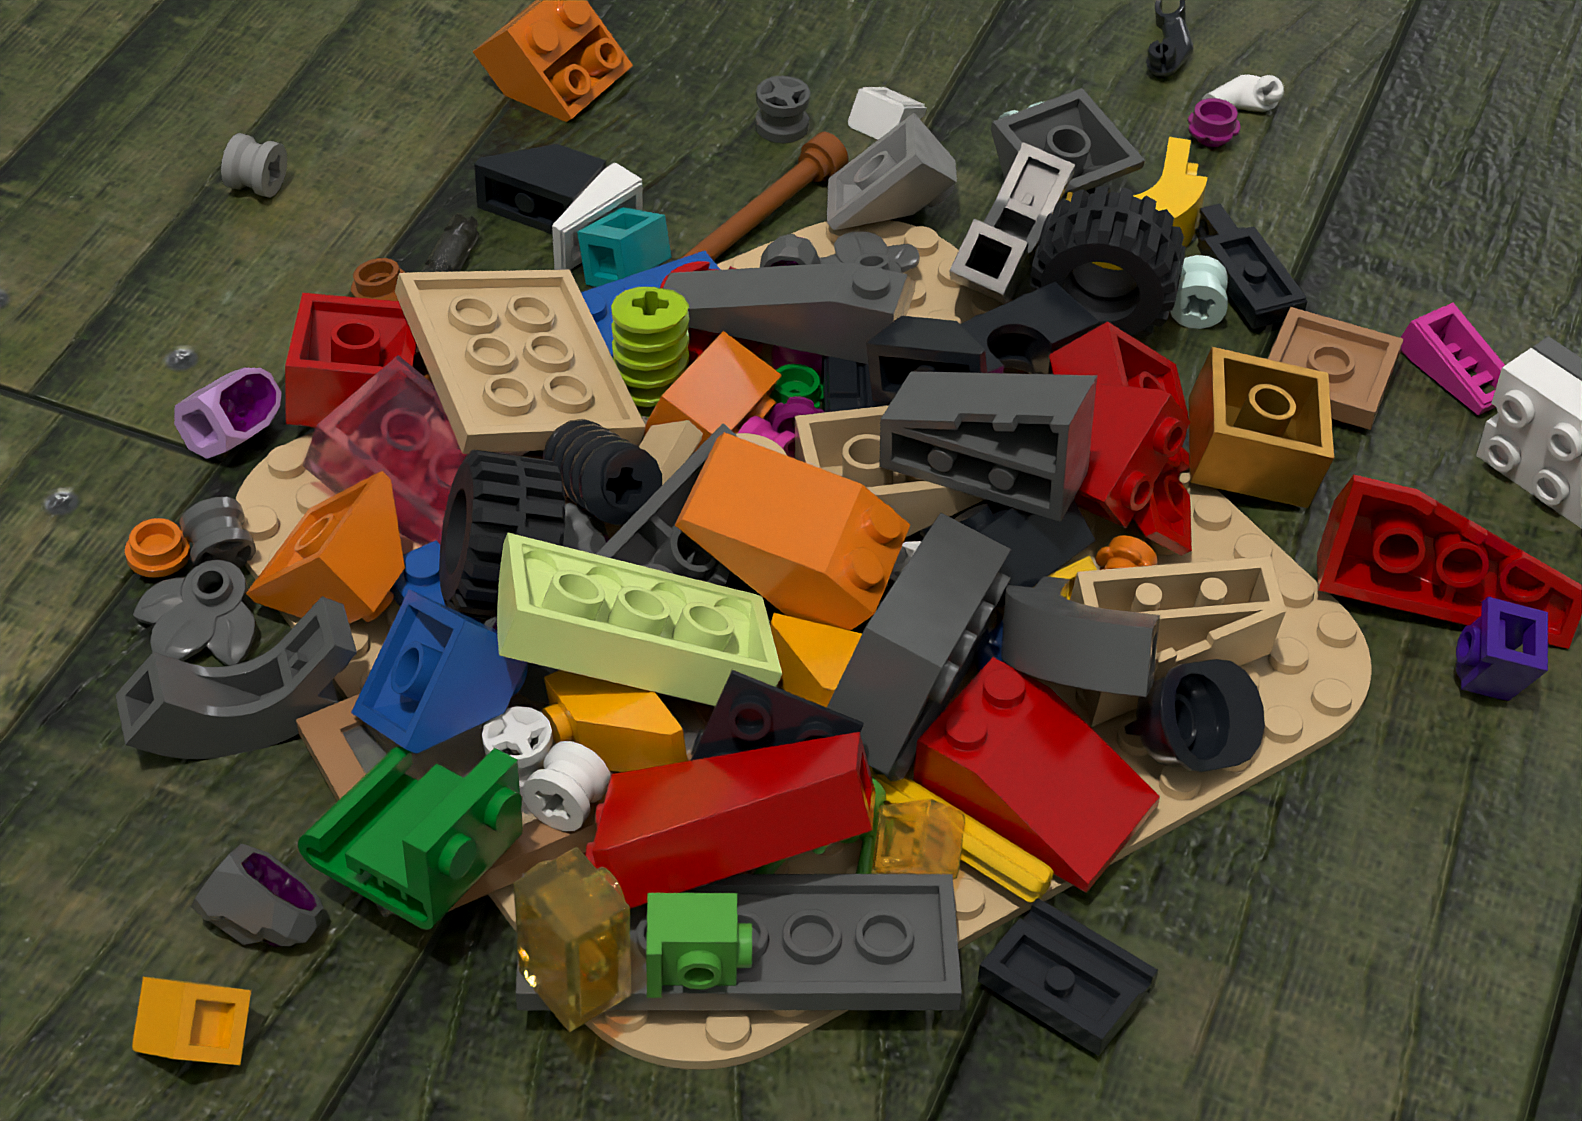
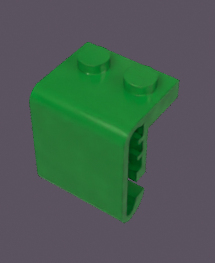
M400 746L392 748L298 839L300 854L314 869L422 929H431L523 833L522 796L520 794L518 760L496 748L464 778L436 763L419 781L405 774L413 765L412 752Z

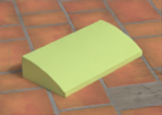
M507 533L503 543L498 588L497 633L499 656L713 706L716 705L731 670L774 687L777 686L782 670L764 600L761 595Z

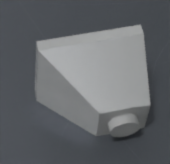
M912 113L828 178L827 223L833 230L911 216L926 205L929 207L937 206L951 194L954 184L957 182L956 161L917 115Z

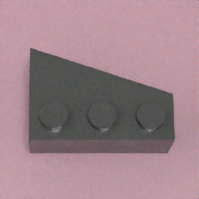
M910 372L880 419L879 467L1061 522L1088 473L1097 375Z

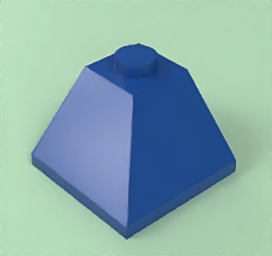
M409 589L351 713L404 749L418 754L503 714L511 697L521 689L525 682L528 662L499 656L497 630Z

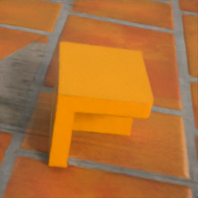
M143 977L132 1043L133 1051L171 1059L240 1065L251 990Z

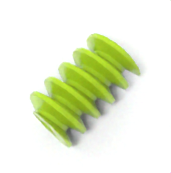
M636 287L628 289L616 296L611 305L613 319L611 329L614 338L612 341L613 360L641 418L646 420L649 419L660 397L687 370L689 362V304L684 296L674 290L665 288Z

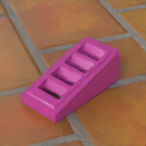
M1451 303L1412 320L1400 337L1404 339L1401 348L1402 353L1477 415L1496 408V406L1491 404L1495 390L1485 394L1479 386L1489 383L1496 389L1501 369L1505 364L1458 307ZM1472 369L1477 374L1471 377L1467 370Z

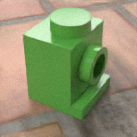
M648 893L647 998H662V985L685 986L691 989H707L713 986H736L737 968H752V923H737V893Z

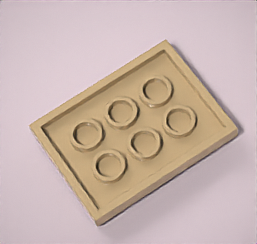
M570 270L399 273L395 294L462 454H469L474 449L488 452L544 451L547 440L556 428L570 420L587 419L596 422L611 432L618 434L621 438L627 439L630 443L637 446L641 444L646 426Z

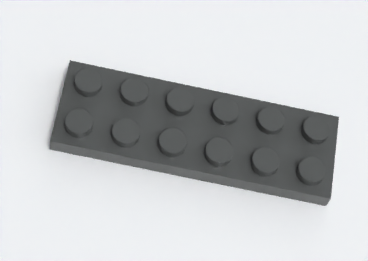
M522 873L516 981L517 1010H960L962 991L953 874H735L680 892L737 893V923H752V968H737L736 986H713L707 989H691L685 986L662 985V998H647V903L627 910L611 912L603 886H594L589 874Z

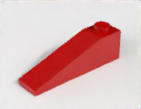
M1109 322L1102 324L1049 355L1053 375H1097V384L1160 389L1170 393L1188 417L1176 364ZM1183 447L1174 456L1169 457L1154 482L1153 492L1149 501L1141 510L1136 511L1133 516L1147 538L1180 556L1192 551L1191 498L1184 485L1180 482V473L1190 468L1189 453Z
M1353 475L1333 502L1317 552L1318 591L1464 625H1471L1481 616L1482 601L1487 597H1492L1548 612V644L1569 649L1582 616V585L1418 489Z

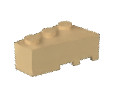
M1271 556L1077 572L1070 598L1073 602L1098 608L1160 615L1154 681L1166 676L1169 669L1179 664L1220 659L1232 661L1241 666L1270 654L1286 613ZM1083 689L1091 727L1137 708L1139 696Z

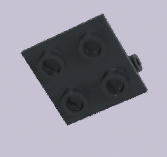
M731 670L705 729H700L690 753L692 755L691 760L861 732L864 722Z

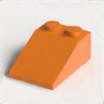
M725 432L716 439L675 523L677 528L786 616L846 630H852L875 614L911 525L863 484Z

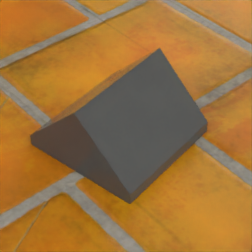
M1083 88L992 122L991 132L1004 179H1006L1023 142L1075 164L1074 174L1062 199H1066L1067 192L1074 193L1082 189L1089 190L1140 170L1145 163L1144 158Z

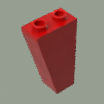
M1096 383L1089 468L1083 483L1074 497L1078 507L1127 528L1136 511L1141 510L1147 504L1152 495L1155 480L1169 457L1174 456L1181 449L1185 441L1187 428L1191 423L1170 393L1160 389Z
M860 732L611 774L605 801L596 807L597 832L594 842L587 843L586 864L591 882L594 886H603L611 912L622 911L647 903L648 893H680L872 831L876 791Z

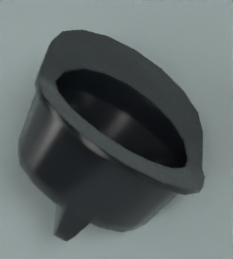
M1213 659L1179 664L1169 669L1166 676L1154 681L1147 697L1139 696L1136 709L1137 719L1124 726L1126 734L1140 736L1149 756L1157 763L1171 767H1185L1187 770L1195 772H1205L1238 766L1253 757L1261 745L1265 728L1264 706L1257 686L1244 669L1232 661Z

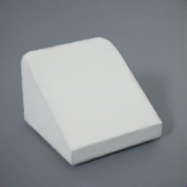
M863 87V89L858 90L848 119V125L859 132L879 140L912 113H915L921 119L925 115L927 108L924 107L923 103L885 87Z

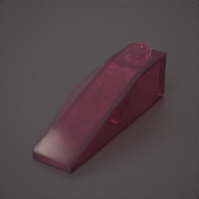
M398 355L317 424L303 467L335 494L383 471L391 479L399 533L424 546L436 540L441 544L442 527L450 489L456 472L467 454H462L434 384Z

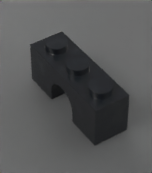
M1053 282L1031 293L1023 294L1017 299L984 314L976 315L960 325L985 349L987 373H1003L1004 368H1016L1030 374H1053L1049 355L1099 327V321L1062 287Z

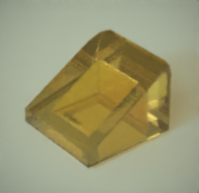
M933 799L881 805L872 874H953V879H957L965 825L964 814Z

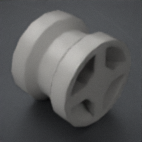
M241 133L235 134L228 142L222 159L221 176L224 185L237 190L248 186L253 188L257 195L268 198L273 197L279 191L284 181L287 169L286 149L283 144L267 141L264 144H258L252 136Z

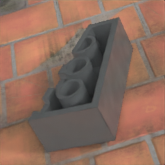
M943 513L939 514L865 627L827 706L829 709L864 722L860 734L868 765L886 775L889 774L929 700L931 699L938 704H941L957 672L959 673L1011 577L1000 572L1011 551L1010 548Z

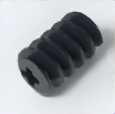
M587 419L570 420L556 428L546 442L542 459L553 461L558 466L565 497L601 521L613 525L625 524L662 486V472L656 459L646 450L630 443L627 439L621 438L618 434L611 432L596 422Z

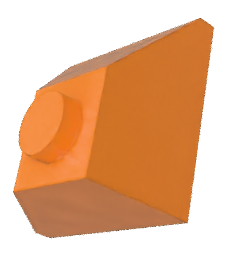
M380 471L309 508L246 594L255 603L300 618L322 596L344 604L349 624L361 618L365 622H370L378 617L392 602L394 594L390 589L405 569L391 479L383 471Z

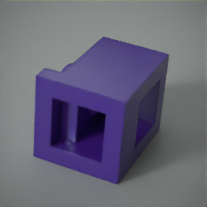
M1487 597L1483 600L1481 616L1463 629L1457 642L1455 666L1456 672L1461 679V689L1510 701L1548 671V612L1492 597ZM1523 644V653L1515 651Z

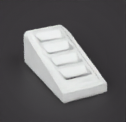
M613 163L606 167L552 225L554 270H571L582 263L577 231L622 207L643 211L642 179L619 164Z

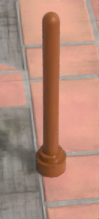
M818 133L803 145L801 155L798 158V164L681 258L706 251L714 261L811 181H828V178L849 162L848 153L843 143L831 133Z

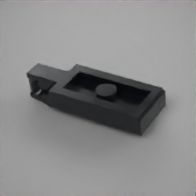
M1220 203L1200 208L1198 228L1195 229L1199 242L1197 247L1201 256L1214 258L1225 267L1228 275L1226 292L1253 329L1283 322L1290 307L1306 310L1307 297L1254 226L1238 228Z

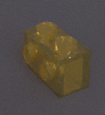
M575 847L554 860H546L536 864L521 879L513 882L519 972L569 1032L631 996L630 906L625 902L619 883L605 867L596 869L580 849Z

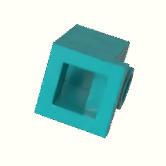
M622 207L577 231L586 285L599 287L652 269L672 258L666 217L663 214Z

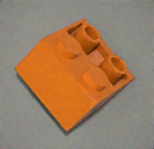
M535 0L473 51L505 96L564 122L576 116L633 66L587 0Z

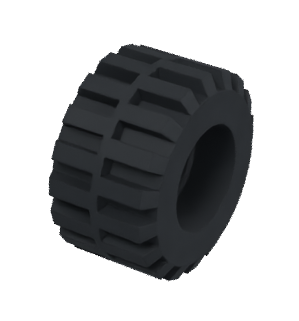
M1097 186L1093 194H1089L1085 189L1074 192L1071 201L1064 198L1055 205L1053 214L1048 213L1044 221L1030 276H1032L1030 283L1031 292L1056 282L1099 321V326L1109 322L1130 336L1137 335L1143 339L1151 335L1154 326L1161 327L1168 320L1169 311H1173L1185 258V246H1182L1184 236L1181 228L1172 226L1174 217L1167 209L1158 211L1155 209L1157 201L1147 195L1142 199L1134 197V190L1121 188V192L1117 193L1110 192L1109 186ZM1092 262L1113 264L1123 270L1106 269Z
M475 449L467 454L454 477L442 527L439 577L441 593L446 607L472 618L489 620L497 616L501 557L507 533L563 546L566 513L565 493L561 475L555 462Z

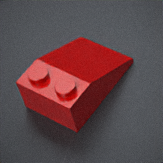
M994 657L917 740L914 782L1052 868L1053 874L1086 893L1159 804L1160 795L1050 687Z

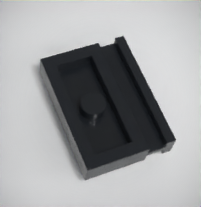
M1037 898L1032 903L1031 911L1025 918H1019L980 963L977 981L1099 1056L1138 1008L1139 1001L1145 993H1150L1155 987L1158 969Z

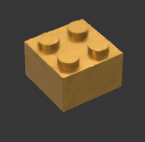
M1212 347L1188 397L1189 420L1191 422L1189 425L1190 482L1308 508L1334 460L1328 373Z

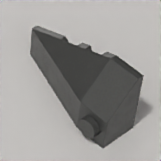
M845 262L669 273L663 288L676 291L684 296L688 302L689 328L718 334L724 331L733 337L868 364L866 343L900 316H907L915 292L916 282L908 274L883 270L875 266Z

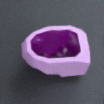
M238 369L220 377L176 404L174 425L188 449L208 459L232 449L267 427L280 408L282 392L271 373L264 369Z

